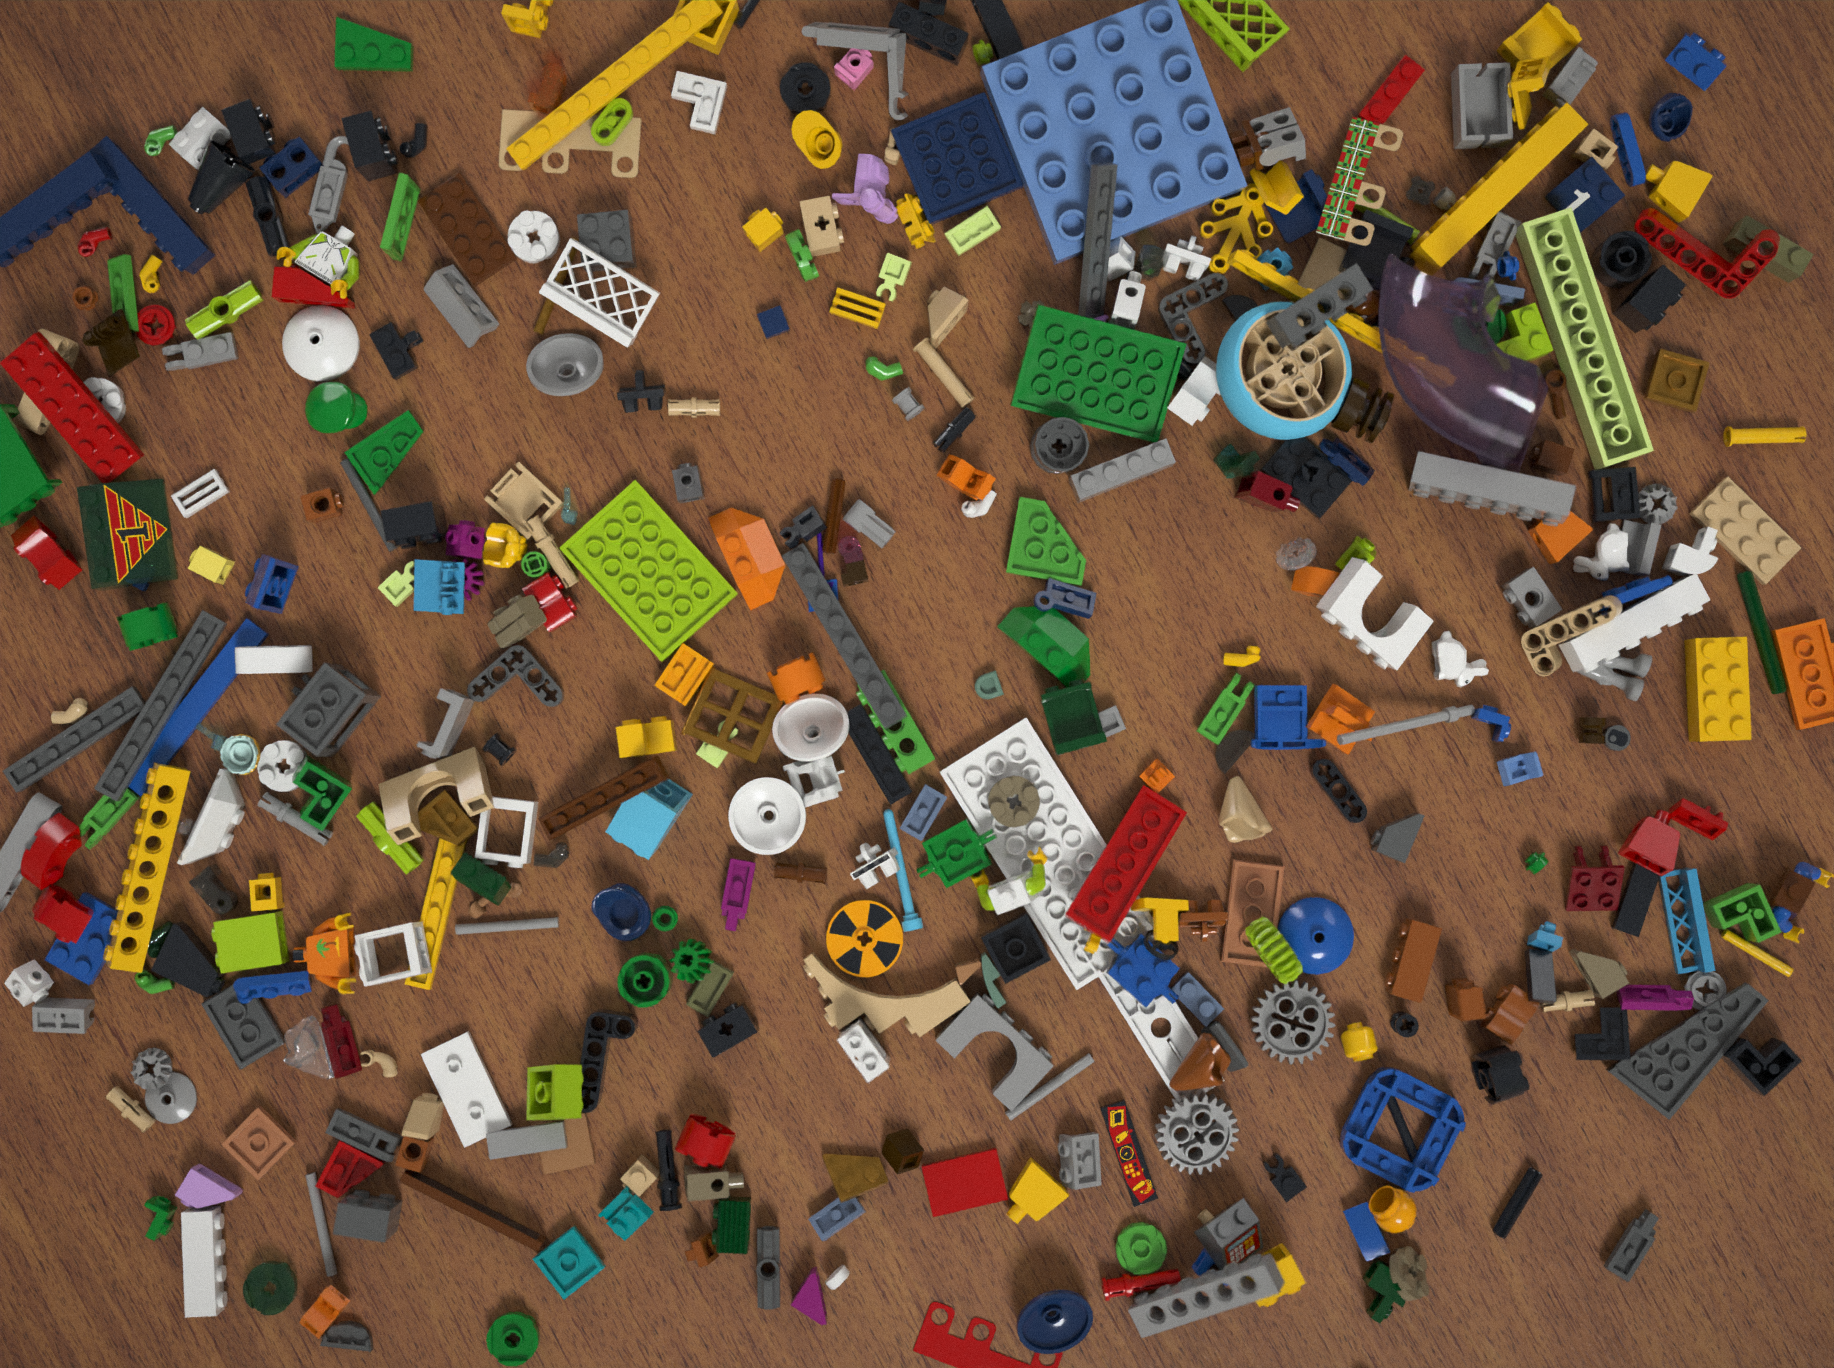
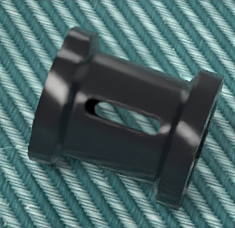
M495 733L486 742L482 750L492 754L499 760V764L504 766L513 757L517 749L515 747L511 748L500 738L501 735L499 733Z
M1402 1011L1392 1015L1390 1026L1394 1032L1407 1038L1417 1033L1419 1024L1414 1016ZM1403 1019L1409 1021L1406 1023L1407 1028L1405 1030L1400 1027L1403 1025Z

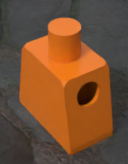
M1570 511L1563 524L1558 523L1557 527L1542 524L1541 519L1534 518L1537 522L1528 529V533L1547 562L1553 564L1559 562L1593 528Z

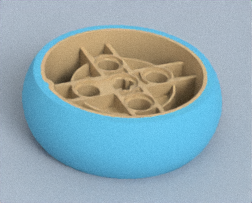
M1293 302L1263 304L1240 316L1225 334L1218 351L1216 364L1218 388L1225 405L1232 415L1251 431L1279 440L1306 437L1328 425L1342 409L1347 399L1352 379V364L1348 347L1341 333L1329 319L1325 321L1327 326L1313 335L1312 331H1309L1304 335L1308 341L1305 340L1294 348L1291 344L1283 349L1281 348L1265 322L1293 305ZM1297 316L1298 324L1304 327L1303 320ZM1245 342L1252 351L1246 364L1247 382H1245L1241 362ZM1267 345L1272 348L1273 354L1268 351ZM1300 353L1306 357V362L1302 360ZM1321 361L1325 372V389L1322 398L1317 391L1322 377ZM1261 379L1267 383L1268 388L1262 385ZM1295 388L1300 390L1301 397L1296 394ZM1259 401L1273 408H1289L1296 419L1274 414L1263 407Z

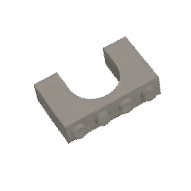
M977 992L970 999L971 1002L954 1016L935 1037V1040L955 1058L980 1033L996 1031L1006 1035L1015 1046V1062L1008 1073L992 1089V1094L1012 1112L1054 1066L1050 1060L1053 1056L1044 1047L1041 1046L1038 1049L1031 1043L1034 1038L1023 1028L1019 1032L1012 1025L1015 1021L1005 1011L1000 1014L994 1008L995 1004L987 994L984 993L981 996Z

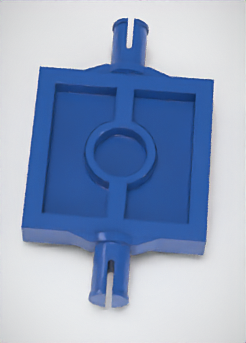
M1669 575L1655 580H1650L1648 576L1628 582L1624 586L1609 589L1601 594L1603 597L1615 596L1621 603H1625L1646 594L1658 592L1660 589L1673 585V582ZM1603 607L1597 613L1607 611L1609 607Z
M1139 934L1131 944L1125 947L1113 937L1111 942L1106 945L1117 954V957L1106 973L1144 1007H1147L1160 994L1173 1004L1176 1001L1174 999H1178L1179 995L1169 988L1168 985L1171 978L1180 968L1171 960H1162L1153 956L1145 948L1143 943L1144 936L1142 934Z

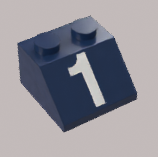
M1591 157L1549 192L1545 199L1556 212L1571 207L1581 233L1621 200L1625 194L1597 161Z

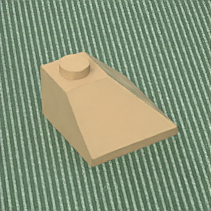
M945 286L940 292L935 290L927 300L929 303L930 340L934 349L940 345L968 309L969 300Z

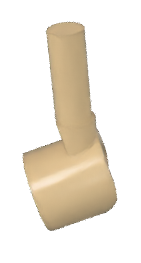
M890 128L889 143L885 150L884 160L887 163L896 165L900 152L894 149L895 142L891 134V130L894 128Z

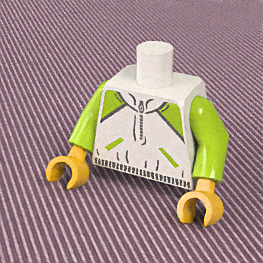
M344 226L339 228L334 238L322 231L289 248L281 247L277 251V260L281 257H286L283 264L285 267H290L292 259H296L295 263L301 268L331 285L332 295L336 291H340L342 299L347 297V290L359 279L358 254L348 247L355 234Z
M1038 847V852L1035 855L1031 850L1027 853L1028 858L1034 864L1031 870L988 886L989 880L983 869L980 876H970L974 886L977 888L980 903L985 910H995L997 915L1026 905L1044 893L1043 890L1046 884L1044 864L1047 862V856L1040 847Z

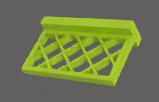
M1177 0L1242 72L1248 69L1258 57L1290 30L1264 0ZM1213 1L1226 2V13L1217 12L1213 8ZM1231 3L1243 4V15L1230 13ZM1248 5H1257L1261 10V16L1248 15ZM1230 20L1243 21V31H1234L1230 26ZM1248 21L1260 22V33L1248 32ZM1265 23L1274 24L1280 31L1276 35L1265 34ZM1248 38L1260 39V48L1256 52L1247 45Z

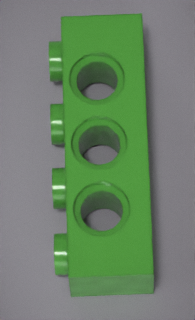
M882 670V675L908 716L901 720L902 725L899 730L891 731L884 729L859 685L857 686L860 690L856 694L863 706L868 703L872 713L869 714V717L875 727H882L885 733L882 739L888 750L894 748L898 757L894 760L901 772L906 770L910 774L933 761L935 757L887 674ZM904 738L912 739L915 744L914 750L910 753H904L900 750L899 745Z

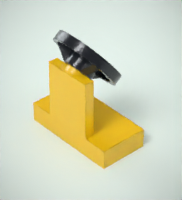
M1140 898L1134 901L1131 911L1153 912L1154 930L1148 931L1143 939L1145 948L1153 956L1162 960H1171L1177 955L1179 951L1176 942L1179 941L1178 912L1189 910L1188 900ZM1154 935L1153 946L1148 941V936ZM1157 949H1160V950H1167V949H1169V950L1173 951L1174 953H1173V954H1170V955H1167V954H1162V953H1160V952H1158V951H1156V950H1157Z

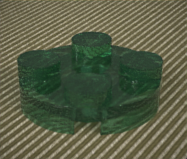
M277 1261L263 1262L253 1268L243 1285L244 1299L249 1307L260 1311V1314H278L295 1300L298 1288L297 1279L287 1263ZM268 1282L276 1285L274 1294H271L270 1291H265L264 1287L268 1285Z

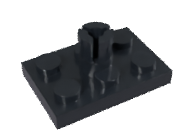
M1304 437L1286 440L1261 469L1263 473L1293 487L1291 495L1300 498V504L1317 519L1324 515L1352 482L1344 471L1338 466L1333 465L1323 453Z

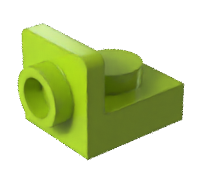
M1356 536L1353 543L1339 557L1335 565L1343 570L1352 557L1365 560L1370 564L1375 559L1377 553L1375 545L1367 538L1361 539L1359 536Z

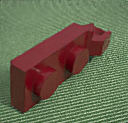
M337 1004L321 1008L324 1021L321 1022L322 1032L335 1079L362 1071L350 1022L346 1021L344 1015L340 1016Z

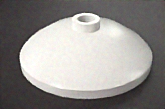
M316 305L299 311L291 318L284 330L282 347L286 361L296 373L312 381L325 382L341 377L353 366L359 353L360 340L356 326L346 314L331 306ZM315 336H319L320 338L317 344H313L312 342Z
M806 694L800 696V699L785 704L774 719L772 731L777 747L786 756L799 761L819 760L834 753L846 740L849 732V718L843 705L836 699L824 694Z
M764 777L746 783L734 795L729 807V825L734 837L744 848L757 854L772 855L787 850L800 838L806 823V809L800 794L789 783L777 778ZM770 810L773 812L774 817L772 820L765 818L766 811Z

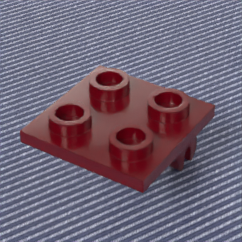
M1601 845L1602 852H1599L1602 867H1588L1583 855L1582 846H1575L1576 853L1573 854L1576 866L1571 867L1565 910H1618L1625 870L1624 865H1613L1609 856L1608 846Z

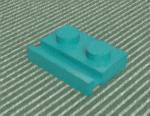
M628 1186L598 1214L600 1218L603 1216L608 1220L606 1224L624 1241L654 1213L636 1194L633 1196L628 1191L630 1189Z

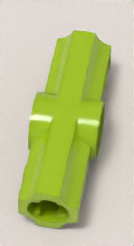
M249 280L225 296L213 298L207 307L185 319L186 326L194 337L199 340L224 324L234 323L239 318V315L259 304L264 299L259 289ZM224 305H228V312L225 315H221V308Z
M376 802L370 803L356 815L359 821L373 835V841L377 847L386 855H390L405 874H409L424 861V858L409 841L400 845L395 843L386 830L384 813Z

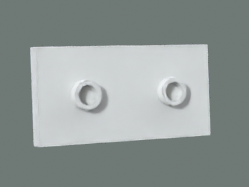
M469 1031L421 1054L464 1148L486 1138V1133L500 1131L512 1125V1121Z

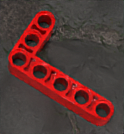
M1654 208L1642 210L1637 217L1634 227L1635 232L1642 235L1651 246L1726 299L1735 298L1775 257L1780 243V237L1776 231L1772 229L1762 230L1730 264ZM1645 219L1652 220L1654 226L1646 227L1641 221ZM1670 234L1675 238V240L1672 242H1667L1662 238V236ZM1770 241L1774 246L1767 249L1761 247L1760 243ZM1687 249L1692 250L1696 255L1687 257L1683 254V251ZM1752 261L1755 266L1746 268L1742 265V262ZM1705 265H1713L1717 270L1708 272L1703 267ZM1727 280H1733L1737 283V285L1734 287H1728L1724 284V282Z

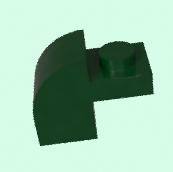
M1378 1258L1374 1259L1362 1279L1368 1286L1378 1292L1366 1312L1371 1319L1381 1324L1383 1319H1387L1390 1316L1394 1302L1403 1307L1406 1300L1397 1292L1401 1291L1399 1284H1393L1389 1265Z

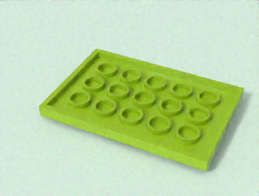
M636 480L559 547L661 662H664L682 643H685L738 595L735 589Z

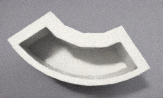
M1204 356L1167 407L1192 426L1197 419L1202 422L1210 409L1207 405L1216 393L1221 395L1216 377V363Z

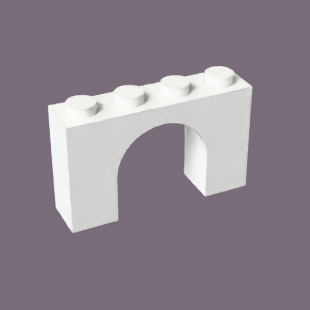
M1352 557L1316 607L1323 613L1321 617L1325 621L1340 627V634L1349 640L1353 638L1357 642L1356 647L1367 655L1370 653L1375 657L1373 659L1375 664L1383 669L1389 667L1398 670L1433 623V620L1417 606L1403 602L1385 627L1379 631L1369 633L1362 622V607L1368 595L1383 576L1365 560Z

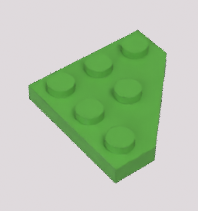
M1019 497L1006 573L1043 580L1051 578L1063 583L1082 586L1086 559L1053 515L1045 501Z

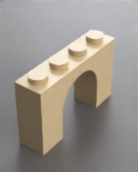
M475 747L379 784L386 830L397 845L422 836L418 818L419 805L429 792L440 786H457L460 803L470 817L494 808L485 761Z

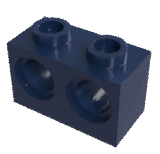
M299 136L296 139L289 140L284 145V149L279 153L267 157L264 160V164L259 168L276 190L286 198L315 176L323 163ZM306 153L303 161L296 162L299 154ZM285 168V174L281 178H276L277 172Z

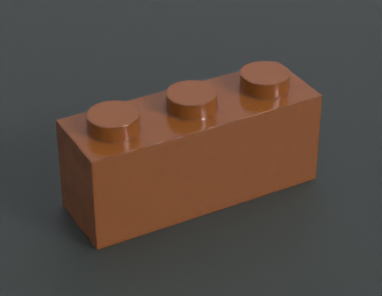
M1406 918L1405 923L1402 922L1398 937L1401 938L1398 947L1394 948L1391 961L1394 962L1392 971L1388 972L1385 978L1384 986L1387 987V993L1422 1003L1442 928Z

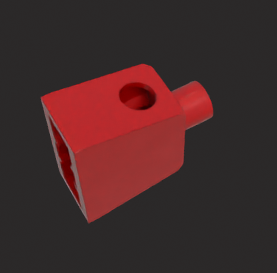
M1657 810L1654 818L1646 816L1638 821L1619 849L1618 854L1661 877L1673 871L1681 834L1678 830L1668 826L1672 815L1667 811Z

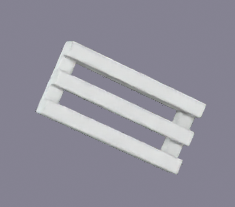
M213 469L174 493L171 497L183 517L188 518L229 493L230 490L225 486L224 480L220 478L219 472ZM214 478L215 482L181 502L180 499ZM218 487L220 488L219 490L215 491V492L212 493L211 495H209V496H207L206 498L202 499L201 501H199L198 503L194 504V505L191 506L190 508H188V509L185 508V507L189 506L190 504H192L193 502H195V501H197L198 499H200L201 497H203V496H205L206 494L210 493V492L213 491L214 489H216V488H218Z

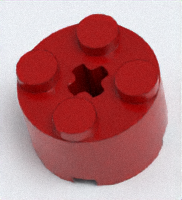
M690 1114L677 1141L675 1150L683 1155L693 1156L692 1161L700 1166L707 1167L709 1163L716 1168L722 1169L735 1141V1132L717 1121H714V1123L706 1121L707 1117Z

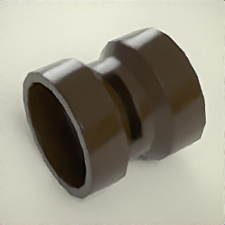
M1579 717V725L1582 727L1579 743L1605 744L1606 736L1603 734V728L1606 726V718ZM1588 731H1597V733H1588Z

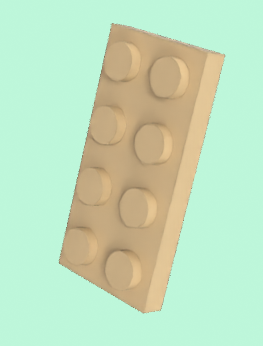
M1729 477L1723 478L1689 513L1703 528L1711 527L1718 530L1715 537L1717 542L1747 571H1752L1754 578L1762 585L1767 584L1801 549Z

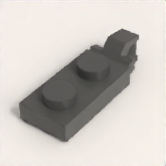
M1645 1209L1639 1219L1634 1218L1603 1267L1629 1282L1655 1241L1654 1235L1656 1231L1653 1227L1659 1217Z

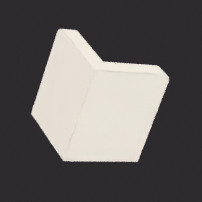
M1122 237L1110 242L1107 281H1111L1133 270L1136 252Z

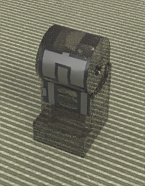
M214 864L205 868L189 883L215 913L224 914L237 907L238 897L235 892L228 890L217 876L222 871Z

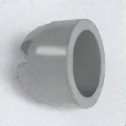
M1445 187L1435 197L1433 204L1443 210L1450 209L1449 203L1455 204L1456 196L1453 191Z

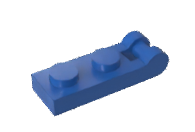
M308 971L239 978L233 984L237 999L242 1004L249 1003L253 998L264 997L271 999L279 995L290 994L298 996L312 992V982Z

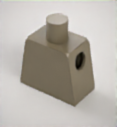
M684 1165V1187L687 1201L729 1197V1189L744 1187L743 1172L729 1173L726 1165H723L722 1169L712 1165H707V1167ZM715 1179H720L719 1183L712 1184Z

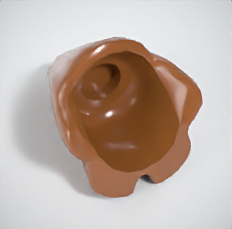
M1204 1032L1180 1064L1169 1085L1175 1091L1220 1086L1223 1084L1222 1074L1230 1065L1231 1058L1213 1035Z

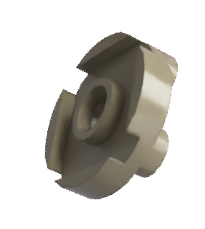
M1009 776L1002 778L993 785L989 792L988 805L991 814L1000 824L1007 827H1019L1028 824L1034 819L1039 810L1040 799L1038 790L1029 780L1020 776ZM1017 794L1019 795L1018 800L1021 801V805L1011 809L1009 808L1010 803L1006 802L1007 798Z
M1409 1246L1396 1248V1254H1391L1389 1268L1393 1284L1398 1283L1401 1291L1397 1292L1406 1301L1418 1300L1428 1296L1429 1286L1425 1272L1427 1269L1425 1257L1422 1254L1418 1255Z

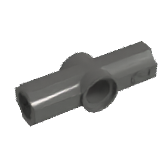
M758 1227L756 1269L758 1308H780V1227ZM766 1262L774 1264L775 1271L771 1273L764 1271L762 1264Z

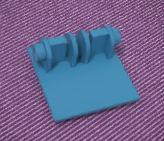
M415 559L414 611L440 612L442 615H452V613L464 614L465 562Z

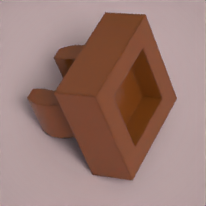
M711 1232L701 1234L691 1242V1249L684 1251L687 1261L697 1259L699 1267L707 1266L719 1257L718 1253H716V1246L712 1245Z

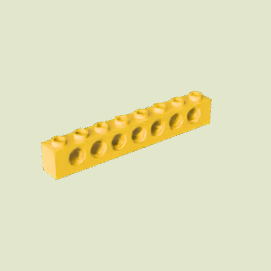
M154 762L153 768L148 769L146 775V783L149 784L147 793H143L140 800V808L143 810L141 818H137L134 825V834L137 835L135 843L131 844L128 850V859L131 860L129 868L125 869L122 875L121 883L124 884L122 895L119 894L116 900L117 918L111 922L109 934L112 935L110 945H106L103 954V960L106 961V965L110 969L142 973L190 771L186 768ZM168 785L170 789L169 794L166 797L159 798L157 794L158 789L161 786ZM159 810L163 811L162 820L153 823L151 820L152 814ZM157 836L156 845L147 848L145 846L147 838ZM145 861H151L150 870L140 873V865ZM144 886V895L140 898H134V890L137 887ZM139 912V918L136 922H127V917L130 913ZM133 937V943L130 947L121 948V942L124 938Z

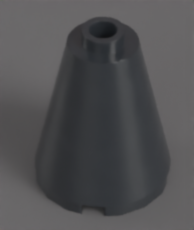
M211 140L207 144L188 196V200L191 202L190 207L202 215L204 212L210 214L253 176L255 169L251 164L247 165L239 156L237 157L231 153V149L227 146Z

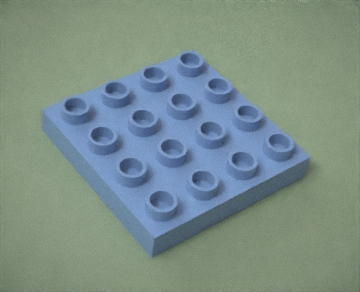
M1149 0L984 65L981 68V78L1054 265L1084 253L1091 164L1110 162L1118 164L1111 241L1119 237L1124 238L1210 204L1216 199H1223L1238 193L1247 186L1177 0Z

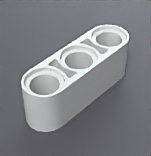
M312 646L235 647L236 674L312 672Z

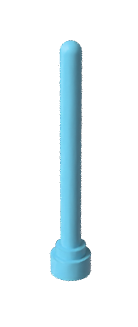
M886 809L883 816L890 848L895 847L899 853L895 858L900 867V870L896 872L905 912V916H903L904 921L901 922L903 932L924 928L922 918H919L918 913H915L894 814L892 810Z

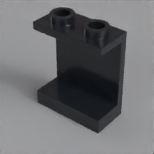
M1366 209L1359 220L1371 223L1374 226L1371 242L1367 246L1350 242L1338 271L1344 272L1357 263L1373 290L1382 291V289L1386 290L1391 286V277L1405 243L1411 238L1414 228ZM1357 225L1353 237L1358 240L1365 239L1368 236L1367 228Z

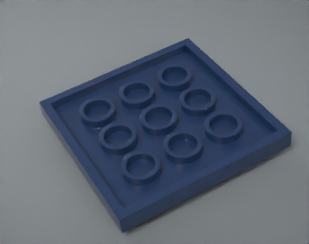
M985 92L891 130L896 147L900 152V157L929 224L933 225L1023 188V183Z

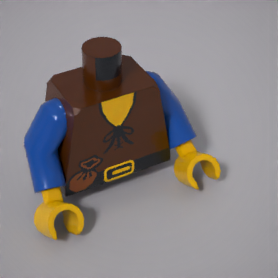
M1806 862L1798 863L1794 870L1789 867L1786 868L1768 901L1785 939L1796 943L1800 942L1798 935L1799 933L1804 934V929L1792 925L1790 921L1800 913L1815 883L1828 888L1827 882L1830 877L1834 878V874Z

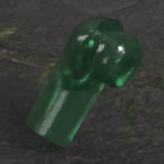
M167 921L152 931L147 950L151 958L155 959L158 957L166 937L173 926L171 921Z

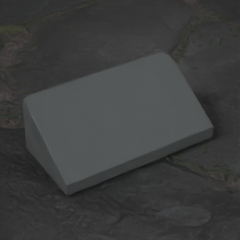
M1217 1020L1212 1021L1207 1027L1205 1026L1201 1029V1033L1205 1032L1206 1034L1210 1033L1219 1041L1221 1047L1229 1054L1231 1063L1227 1067L1228 1071L1233 1072L1249 1066L1248 1061Z

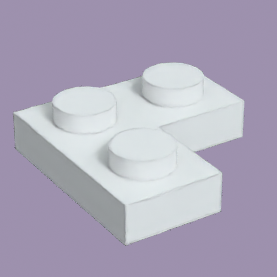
M677 71L671 93L672 99L695 104L690 123L691 129L716 134L727 83Z

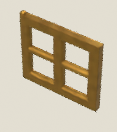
M713 666L705 678L681 734L683 736H691L756 764L773 728L774 719L782 708L784 700L779 701L777 695L718 671ZM716 681L738 690L730 710L707 701ZM748 695L771 704L763 724L740 715ZM704 707L726 716L718 736L695 727ZM736 721L759 730L751 750L728 741Z

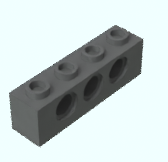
M1356 263L1265 323L1282 349L1289 344L1294 348L1306 340L1304 335L1309 331H1312L1314 335L1327 326L1325 321L1329 318L1336 321L1347 313L1345 308L1352 304L1355 308L1368 300L1365 295L1371 292L1373 288ZM1338 290L1343 293L1344 300L1338 296ZM1317 303L1323 306L1324 313L1318 310ZM1297 316L1303 320L1304 327L1298 324Z

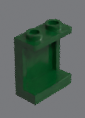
M1084 679L1069 682L1070 687L1061 690L1059 685L1044 689L1045 694L1040 695L1056 756L1107 742L1091 689V682L1085 683Z

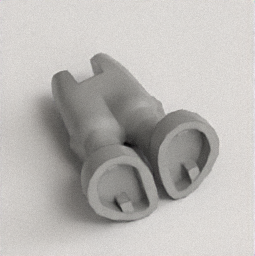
M1640 654L1636 658L1630 659L1619 655L1609 661L1602 659L1597 662L1599 667L1587 673H1584L1583 670L1576 672L1597 681L1599 685L1616 686L1623 690L1626 698L1636 702L1642 693L1644 680L1617 674L1612 669H1620L1643 678L1650 669L1652 656Z

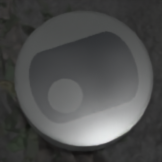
M1612 725L1603 732L1606 736L1604 745L1610 750H1623L1630 743V733L1624 726Z

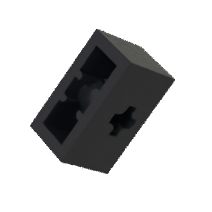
M734 1002L723 1009L725 1014L716 1018L712 1015L700 1022L702 1027L697 1032L712 1058L759 1031V1027L745 1003L738 1006L737 1002ZM723 1022H725L727 1025H730L732 1023L733 1028L731 1029V1033H729L728 1031H722V1027L724 1026Z

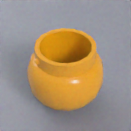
M1383 1186L1375 1191L1369 1201V1210L1373 1214L1374 1220L1386 1232H1403L1409 1229L1415 1221L1417 1208L1414 1199L1404 1190L1396 1189L1392 1186Z

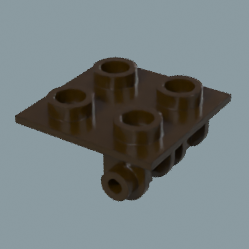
M119 309L98 323L91 331L83 334L82 341L86 346H98L108 376H112L140 357L122 309Z

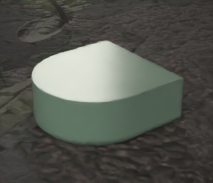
M996 670L981 675L976 680L975 691L980 698L989 700L1004 695Z

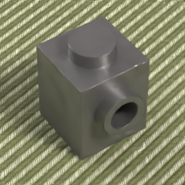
M693 463L678 465L677 470H672L677 500L680 504L705 499L698 466H693Z

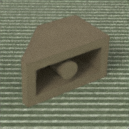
M1574 949L1568 951L1589 988L1593 991L1594 996L1604 999L1629 984L1625 977L1628 973L1621 962Z

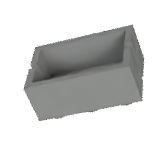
M1482 63L1458 64L1451 73L1454 149H1477L1481 143L1482 148H1505L1513 139L1512 100L1508 95V82H1511L1510 63H1487L1483 69Z

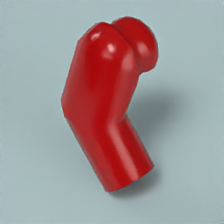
M104 227L85 232L78 244V253L83 257L93 255L100 242L112 239L110 228Z

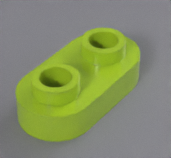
M623 98L612 100L593 123L591 134L597 144L601 146L612 145L633 118V110L627 100ZM619 110L625 111L622 117L616 116ZM608 130L609 135L607 137H602V131Z

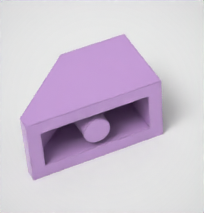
M199 1163L190 1169L175 1196L180 1198L181 1203L185 1206L198 1209L232 1200L239 1196L244 1189Z

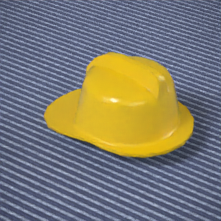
M807 110L796 116L791 130L797 146L815 167L825 169L833 166L841 156L842 139L840 134L833 129L819 112Z

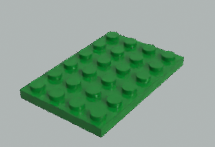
M1037 304L1010 405L1056 418L1065 417L1073 419L1080 424L1156 443L1159 441L1186 343Z

